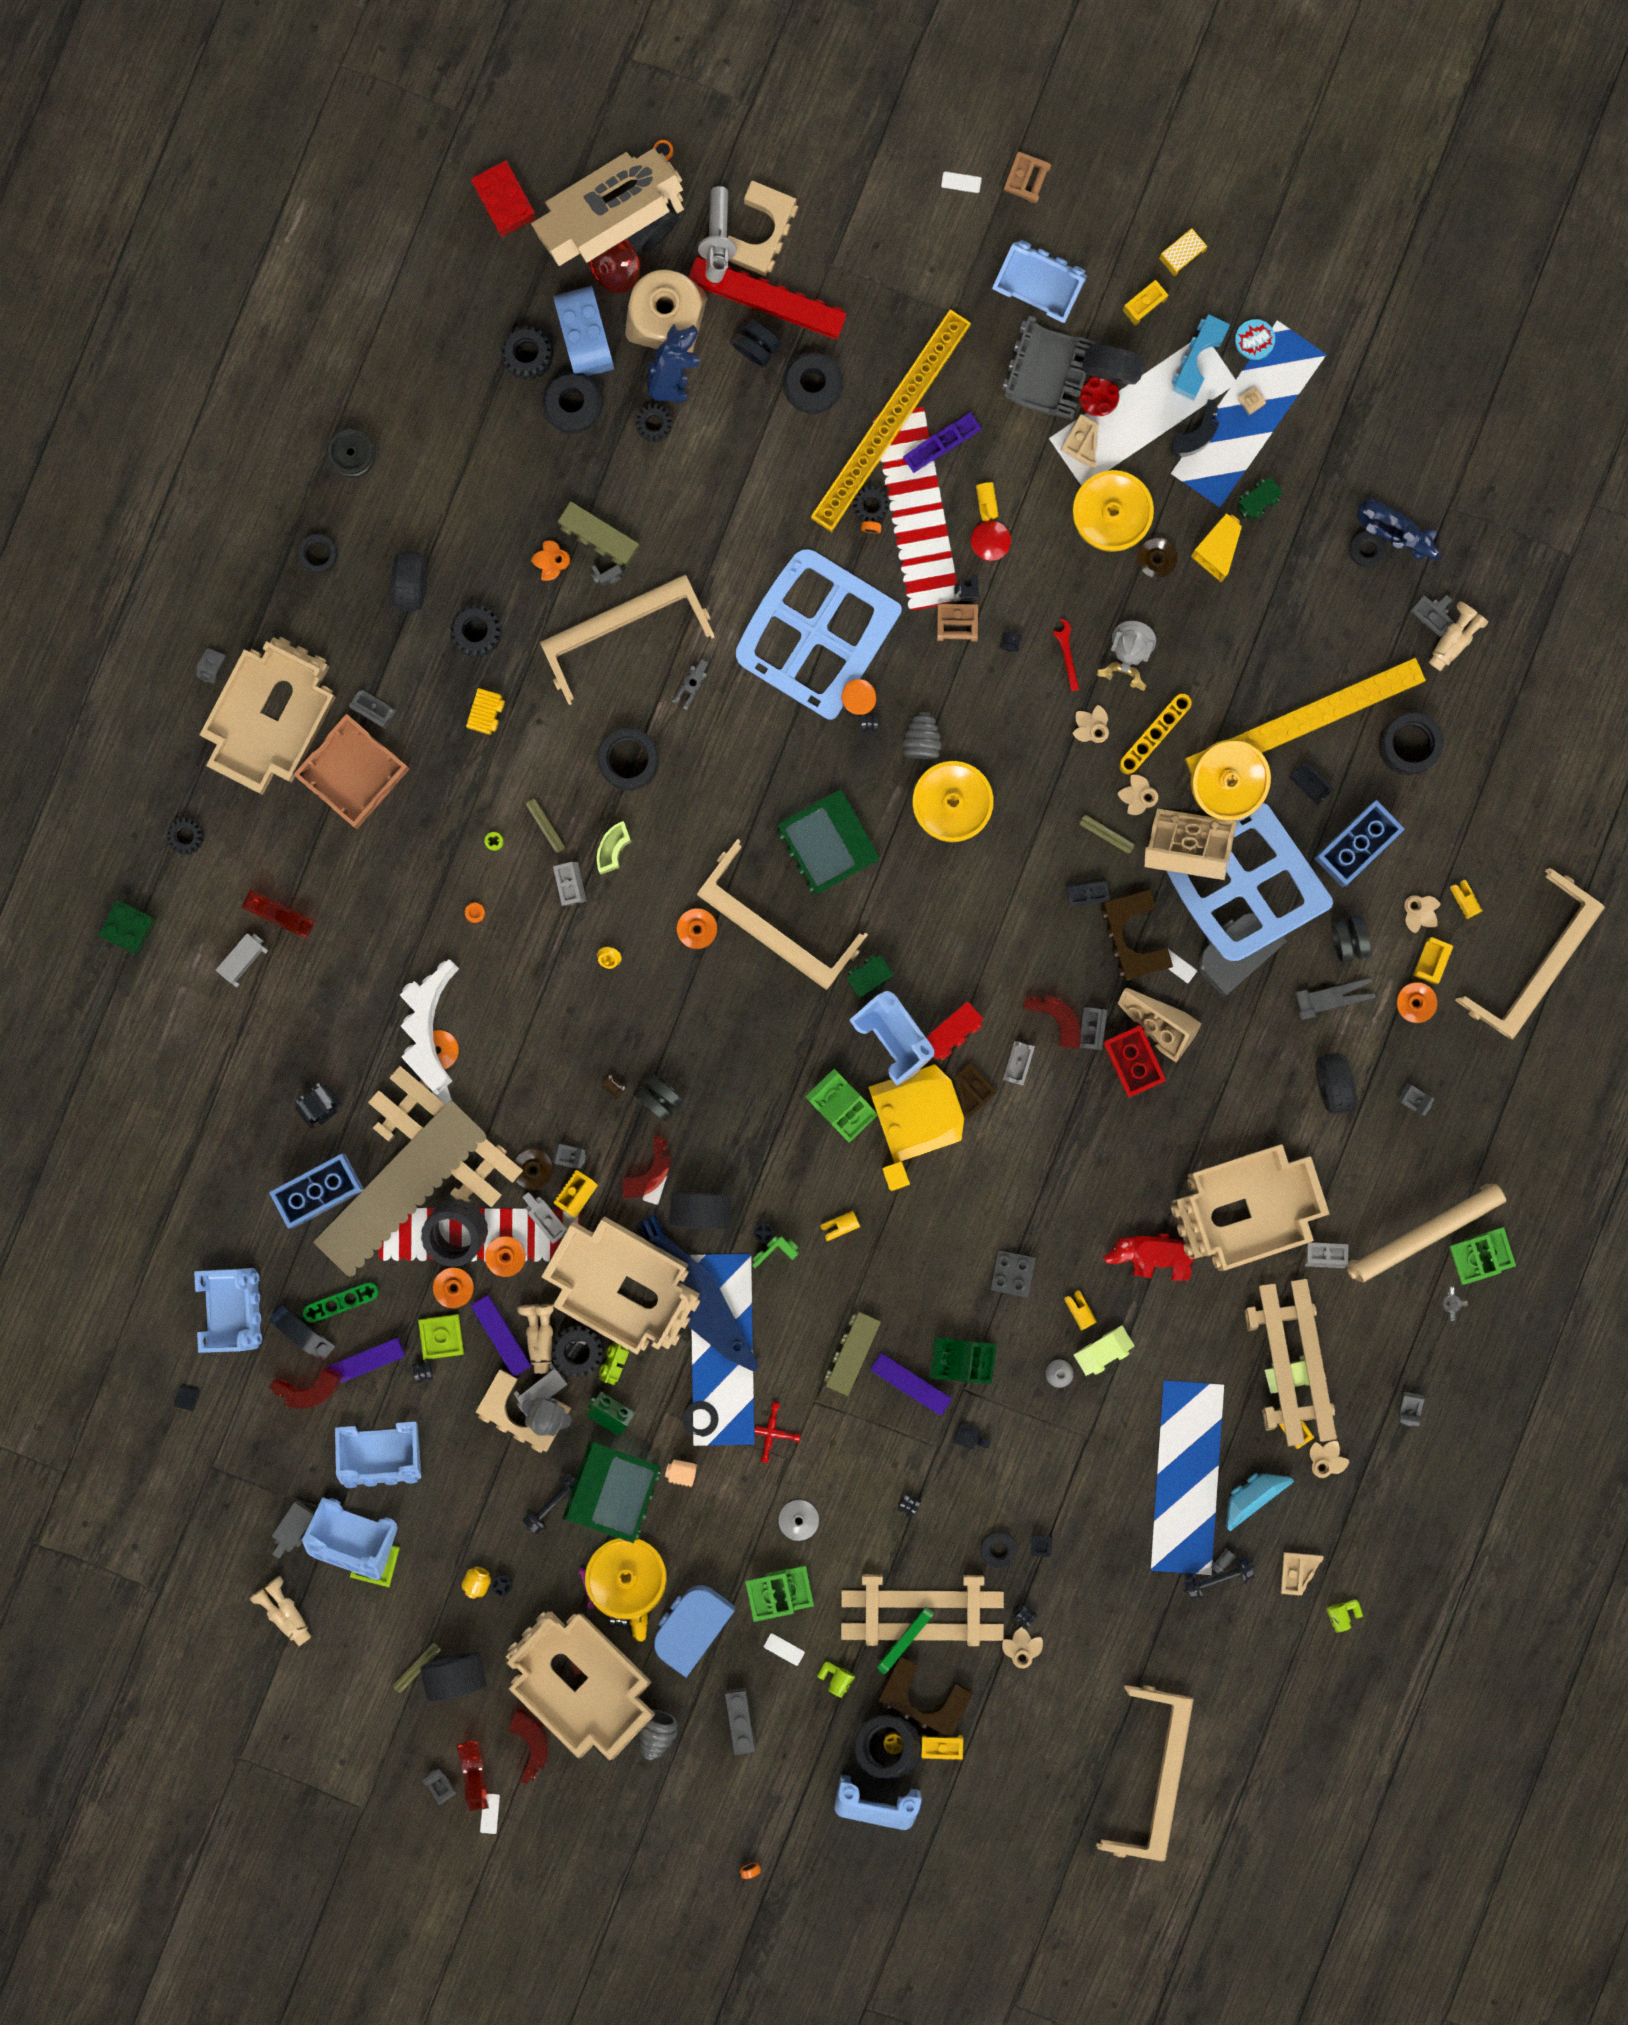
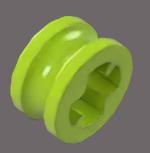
M491 832L485 837V845L490 850H499L503 845V838L499 833ZM497 836L499 844L497 846H490L489 838Z

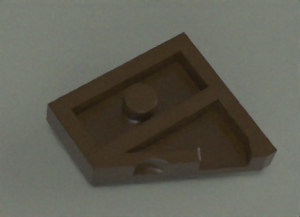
M971 1063L955 1076L964 1111L968 1119L997 1093Z

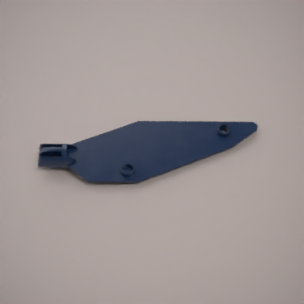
M655 1214L650 1217L651 1220L646 1218L643 1222H638L637 1225L645 1240L689 1264L686 1268L689 1271L684 1282H679L700 1293L697 1298L700 1303L695 1312L692 1310L689 1312L688 1317L691 1319L687 1326L726 1359L746 1369L756 1371L759 1365L714 1276L666 1237ZM736 1343L741 1345L740 1350L735 1348Z

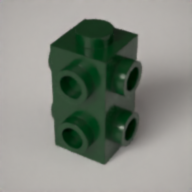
M1271 477L1267 480L1263 478L1255 484L1256 489L1251 493L1246 491L1239 497L1241 501L1237 505L1239 507L1238 512L1244 519L1247 517L1249 521L1253 518L1257 520L1266 513L1264 511L1265 508L1269 505L1274 507L1281 501L1280 496L1283 494V491Z
M601 1391L598 1397L593 1396L587 1405L590 1410L586 1416L621 1437L635 1412Z

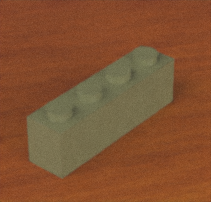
M571 501L558 520L561 531L568 535L573 533L578 537L577 540L586 546L588 543L594 546L595 552L601 556L605 554L612 558L611 561L619 565V567L622 564L627 567L639 549V543Z
M859 1311L857 1315H852L848 1324L852 1326L849 1334L845 1332L840 1342L843 1344L841 1352L836 1351L832 1360L835 1363L832 1371L828 1370L825 1376L826 1387L849 1396L881 1323L880 1320Z

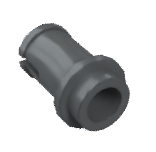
M1225 1548L1215 1563L1212 1562L1211 1568L1218 1574L1225 1573V1568L1236 1556Z

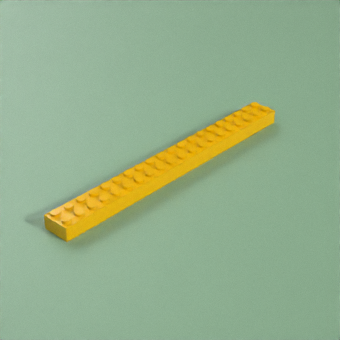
M949 310L812 514V520L833 532L853 502L855 495L863 487L971 326L970 322Z
M1416 658L1229 740L1246 742L1254 746L1261 753H1264L1419 685L1426 680ZM1204 751L1185 759L1191 775L1197 759Z

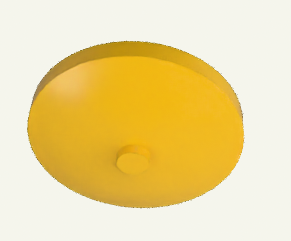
M1117 470L1100 472L1089 478L1080 487L1073 504V520L1081 537L1093 547L1110 552L1126 550L1140 542L1148 532L1154 514L1153 501L1146 486L1135 476Z
M1224 740L1208 747L1197 759L1191 775L1192 794L1200 808L1207 814L1226 821L1239 820L1255 812L1266 799L1271 783L1269 765L1263 754L1254 746L1239 740Z
M958 761L943 762L928 769L917 782L913 794V811L919 825L932 837L946 842H960L977 835L987 824L993 809V793L986 777L975 767Z
M619 1538L605 1543L593 1554L585 1573L586 1589L593 1604L604 1614L616 1619H634L651 1611L661 1600L667 1583L666 1568L661 1556L650 1544L640 1539L635 1540L634 1544Z

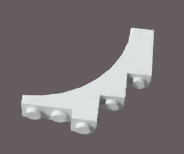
M450 959L447 962H442L433 975H429L423 980L421 986L414 981L407 984L400 994L415 1011L414 1014H409L403 1020L404 1023L401 1027L416 1042L415 1045H410L404 1051L405 1054L402 1058L437 1095L452 1082L441 1065L433 1040V1020L439 997L448 981L459 970Z

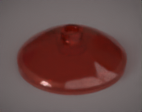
M625 239L589 261L593 277L601 287L609 292L616 294L625 293L631 290L639 279L640 264L637 254Z

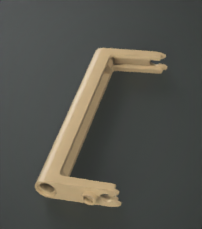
M686 575L540 642L556 676L553 679L557 690L562 689L569 705L572 704L571 700L574 698L557 661L558 656L680 599H688L706 637L711 636L712 639L715 638L708 623L710 616L706 608L702 610Z
M737 839L727 853L723 852L718 858L719 865L697 895L827 990L850 959L854 961L860 953L858 947L868 934L864 933L862 935L859 933L833 968L824 965L716 884L741 849V845H739L740 840Z
M1550 868L1545 870L1547 873L1546 878L1580 902L1581 907L1503 1019L1500 1020L1466 996L1456 998L1455 1000L1470 1011L1468 1014L1476 1020L1482 1019L1512 1040L1605 908L1599 901L1574 885L1575 881L1566 875L1563 877Z
M1497 1184L1481 1186V1192L1360 1260H1350L1347 1265L1350 1277L1360 1282L1371 1279L1505 1203L1506 1198Z
M1125 1685L1124 1688L1129 1696L1172 1704L1148 1843L1146 1846L1101 1839V1842L1097 1843L1096 1846L1097 1849L1114 1852V1855L1118 1857L1131 1855L1165 1861L1194 1699L1183 1695L1155 1691V1687L1144 1685L1143 1688Z

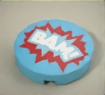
M1249 320L1239 327L1235 336V345L1238 352L1247 359L1260 360L1268 356L1275 345V333L1267 322Z

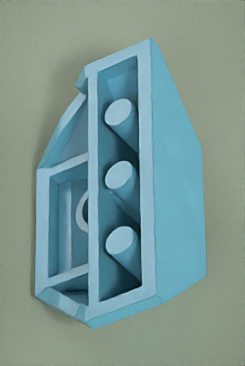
M1255 1473L1250 1476L1245 1486L1241 1487L1240 1485L1231 1492L1232 1496L1229 1497L1225 1525L1229 1531L1233 1530L1291 1485L1294 1480L1289 1476L1260 1473L1259 1475Z

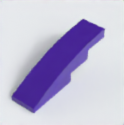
M970 412L957 422L952 423L938 434L921 443L904 455L903 458L912 472L916 473L981 431L982 428Z
M882 1353L871 1368L872 1372L940 1416H942L952 1398Z

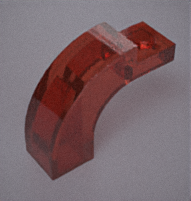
M249 890L241 908L306 940L315 924V921L252 890Z
M1048 995L1044 996V1003H1040L1041 999L1031 997H1029L1028 1001L1023 1002L1024 1010L1045 1012L1056 1019L1060 1028L1059 1047L1080 1049V1024L1075 1013L1066 1003Z
M653 1136L654 1163L649 1172L637 1178H623V1199L645 1196L656 1190L667 1177L671 1165V1156H663V1152H667L666 1140L662 1139V1136Z
M325 1367L321 1370L316 1383L311 1388L300 1389L276 1378L271 1382L269 1389L273 1390V1393L278 1397H287L284 1402L285 1406L297 1409L311 1408L331 1397L339 1388L344 1375Z
M518 1709L508 1731L521 1736L529 1745L530 1761L520 1782L528 1785L529 1780L534 1781L539 1771L535 1767L544 1769L548 1759L549 1745L541 1724L530 1714Z
M466 1741L457 1744V1752L463 1770L465 1799L468 1810L489 1809L488 1786L481 1747L477 1741Z

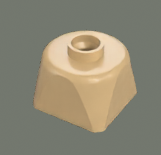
M671 270L651 272L642 277L633 287L628 305L625 335L629 342L658 349L666 341L667 333L673 324L676 325L677 330L687 329L694 325L699 332L708 296L699 285L681 273ZM664 304H670L674 307L668 314H662L657 309ZM697 336L695 338L693 345L687 350V352L693 353Z

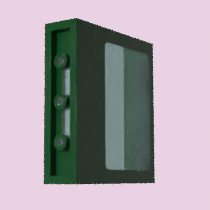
M841 789L778 824L779 829L776 832L781 841L786 840L789 845L786 850L791 858L795 857L799 864L796 867L801 876L805 875L809 882L806 885L811 894L815 892L818 896L821 892L871 864L880 861L876 850Z
M589 1441L562 1519L634 1544V1541L639 1538L641 1532L639 1528L641 1521H644L647 1515L646 1506L648 1501H651L654 1495V1483L660 1478V1466Z

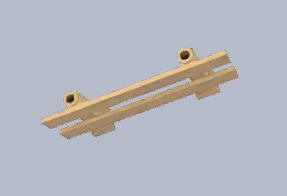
M399 1066L390 1079L408 1094L397 1106L380 1091L368 1102L387 1118L382 1125L378 1122L373 1129L389 1142L395 1137L392 1132L396 1128L400 1129L411 1140L423 1129L408 1116L417 1103L422 1105L433 1116L445 1106L440 1099L429 1091L430 1088L422 1079L418 1082ZM485 1139L484 1142L477 1143L475 1151L485 1160L475 1171L462 1161H460L458 1169H450L451 1174L463 1183L459 1190L454 1188L450 1194L457 1200L462 1199L463 1201L471 1202L468 1198L474 1192L492 1207L502 1195L489 1185L485 1178L496 1168L513 1183L523 1170L505 1156L507 1151L499 1144L495 1147Z
M1307 1279L1291 1281L1295 1306L1280 1308L1276 1284L1259 1286L1263 1310L1256 1311L1255 1307L1247 1308L1244 1312L1248 1331L1256 1330L1259 1327L1258 1325L1266 1324L1281 1410L1274 1411L1273 1407H1268L1262 1411L1266 1431L1274 1430L1278 1424H1284L1288 1446L1305 1444L1301 1421L1316 1419L1320 1442L1337 1439L1333 1422L1335 1409L1333 1403L1330 1404L1314 1319L1316 1307L1315 1304L1311 1303ZM1298 1319L1313 1406L1300 1408L1297 1405L1282 1323L1283 1321Z
M862 1574V1585H866V1591L842 1590V1607H866V1623H841V1640H866V1645L869 1646L878 1645V1640H898L911 1623H878V1607L967 1608V1624L927 1623L914 1640H967V1646H979L980 1641H1003L1004 1624H980V1608H1004V1591H980V1585H984V1575H963V1584L967 1585V1591H878V1585L883 1583L882 1574Z

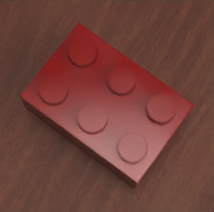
M507 161L471 179L500 237L536 219L535 213Z
M966 1002L926 1037L934 1049L933 1058L935 1060L940 1058L943 1061L952 1053L950 1048L954 1045L958 1048L967 1040L965 1036L969 1032L974 1034L982 1027L981 1022L983 1018L969 1002Z
M1141 1025L1103 1042V1046L1127 1098L1166 1081Z

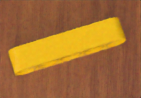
M1177 695L1126 753L1119 763L1122 773L1128 775L1134 773L1191 707V699L1188 695ZM1179 699L1185 700L1186 708H1178L1176 701ZM1170 714L1174 719L1173 723H1165L1163 716ZM1153 729L1158 730L1160 738L1153 739L1150 736V731ZM1140 744L1145 745L1147 753H1138L1137 746ZM1127 759L1132 760L1134 763V768L1131 770L1124 767V761Z

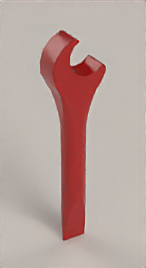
M1061 619L1060 622L1063 623L1064 630L1061 632L1054 631L1053 635L1057 638L1062 648L1071 691L1079 690L1069 646L1071 627L1066 620Z

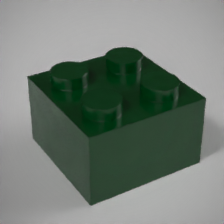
M116 900L98 936L133 954L139 955L157 919Z
M874 954L865 960L864 963L866 965L859 968L857 965L848 971L847 974L849 976L846 977V980L859 999L893 977V973L881 955L876 957Z

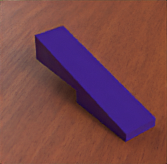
M487 1294L471 1304L473 1311L513 1377L531 1367L529 1359L514 1338L489 1295Z
M398 1337L324 1369L333 1387L403 1358L406 1354Z

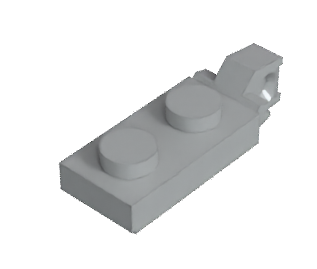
M530 1192L522 1197L528 1204L525 1209L528 1211L529 1216L552 1244L566 1234L568 1229L540 1197L535 1199Z

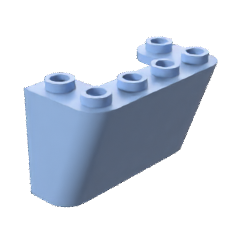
M1020 240V242L1013 243L992 289L1008 297L1014 296L1046 311V315L1065 323L1087 278V275L1084 274L1085 270L1078 266L1072 268L1067 265V261L1059 257L1055 260L1049 257L1050 253L1045 250L1038 249L1036 251L1030 248L1031 244L1026 241Z
M889 991L877 995L850 1019L854 1028L860 1033L866 1034L873 1030L896 1061L888 1069L889 1076L896 1085L914 1076L934 1056V1049L897 997Z
M254 1268L194 1271L195 1292L206 1291L208 1331L197 1332L198 1353L257 1349L262 1343V1335L260 1333L261 1314L259 1313V1274ZM201 1276L203 1278V1285L200 1282ZM204 1337H205V1339H206V1345H205V1346H204V1343H203Z
M417 1422L396 1423L397 1429L358 1432L356 1426L335 1428L336 1476L340 1483L344 1484L346 1488H354L359 1484H365V1486H376L377 1483L395 1485L400 1481L416 1483L418 1479H421Z

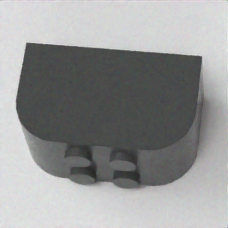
M1250 913L1235 921L1233 919L1229 920L1222 929L1234 942H1239L1257 932L1263 926L1256 915ZM1282 936L1244 959L1230 961L1225 959L1208 939L1206 941L1208 945L1199 955V970L1223 997L1229 994L1287 941Z

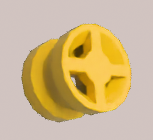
M896 1731L889 1732L884 1737V1747L888 1753H900L904 1747L903 1739L900 1733Z

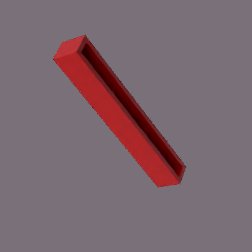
M696 257L689 278L703 290L835 340L839 339L846 320V313H843V309L836 306L830 308L818 299H814V301L806 299L807 296L799 292L793 294L781 285L776 287L769 285L767 280L762 278L756 280L744 271H739V273L732 271L730 266L727 267L724 277L720 282H711L705 275L706 259Z

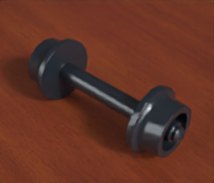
M569 1471L566 1475L560 1476L559 1480L564 1486L537 1514L530 1509L526 1511L527 1515L523 1518V1522L526 1524L527 1530H532L535 1534H538L542 1529L546 1530L548 1528L542 1519L569 1491H572L577 1475Z
M1235 1558L1236 1569L1199 1582L1193 1573L1190 1578L1184 1580L1186 1585L1184 1592L1189 1594L1191 1600L1196 1598L1202 1600L1201 1589L1241 1576L1243 1583L1247 1584L1248 1580L1254 1578V1565L1250 1564L1248 1558Z

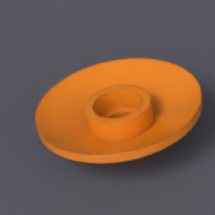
M691 909L680 917L677 924V934L681 942L687 947L701 949L710 945L715 939L717 924L709 912L703 909ZM697 925L701 927L699 933L693 931V928Z
M1411 983L1399 992L1397 1008L1400 1015L1407 1021L1413 1023L1425 1022L1434 1015L1437 1009V997L1434 991L1426 984ZM1414 999L1419 1001L1418 1007L1413 1006L1412 1002Z
M435 1030L433 1031L435 1047H441V1053L437 1054L443 1069H447L455 1063L458 1057V1043L450 1033Z
M504 1236L493 1240L485 1252L486 1265L497 1276H513L522 1269L525 1263V1250L522 1244L512 1237ZM503 1253H508L510 1258L504 1260L502 1258Z
M459 1268L443 1270L437 1275L433 1283V1293L436 1300L447 1308H459L465 1305L473 1294L474 1287L471 1277ZM456 1284L458 1287L457 1291L453 1292L450 1286Z

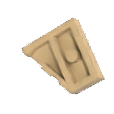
M1080 414L1060 450L1094 469L1096 466L1095 450H1097L1096 435L1098 434V424Z

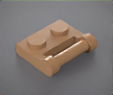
M1018 152L1004 191L1037 203L1039 191L1046 173L1051 168V164ZM1035 166L1039 168L1032 190L1029 192L1025 189Z
M938 604L937 641H943V639H971V641H977L978 605ZM944 625L971 626V631H944Z

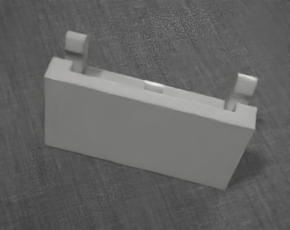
M578 862L553 866L562 906L587 902Z
M1014 1041L1003 1080L1021 1086L1024 1085L1035 1046Z
M1307 1243L1305 1248V1266L1346 1268L1348 1265V1244Z

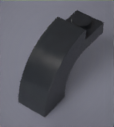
M1207 400L1202 424L1196 431L1189 434H1175L1170 457L1191 456L1204 449L1210 443L1219 425L1218 421L1212 420L1216 419L1218 407H1215V400Z
M283 1304L278 1307L269 1319L292 1342L322 1362L335 1347L331 1341L312 1329L295 1312Z

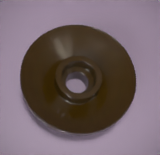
M1153 538L1141 546L1137 561L1140 569L1147 576L1163 578L1175 569L1178 555L1175 547L1169 541L1162 538ZM1154 556L1160 557L1159 563L1153 561Z
M526 1150L518 1155L514 1161L523 1170L515 1179L523 1188L529 1190L540 1189L547 1185L552 1178V1162L542 1151ZM532 1166L537 1167V1172L535 1174L531 1173L530 1168Z

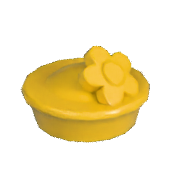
M603 947L597 953L600 965L608 969L619 965L622 959L621 954L611 947Z

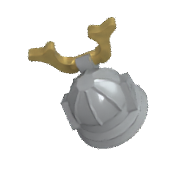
M1126 621L1119 624L1112 634L1113 644L1111 650L1116 652V658L1122 661V664L1112 662L1107 668L1098 670L1097 676L1106 677L1108 680H1111L1113 676L1112 671H1119L1133 677L1134 680L1130 684L1131 687H1137L1144 691L1146 685L1141 681L1139 671L1134 667H1130V665H1138L1142 661H1148L1156 645V636L1147 625L1138 621Z

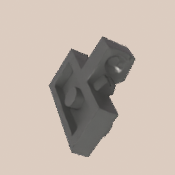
M1447 595L1440 602L1434 600L1433 603L1426 596H1423L1410 611L1440 638L1447 631V628L1454 623L1446 615L1449 612L1446 607L1452 601Z

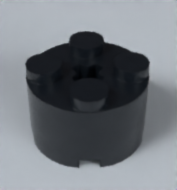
M318 1083L312 1087L311 1093L307 1096L302 1095L295 1101L297 1105L295 1107L296 1111L310 1129L315 1128L313 1124L317 1122L321 1125L328 1121L338 1112L336 1108L343 1106L329 1085Z

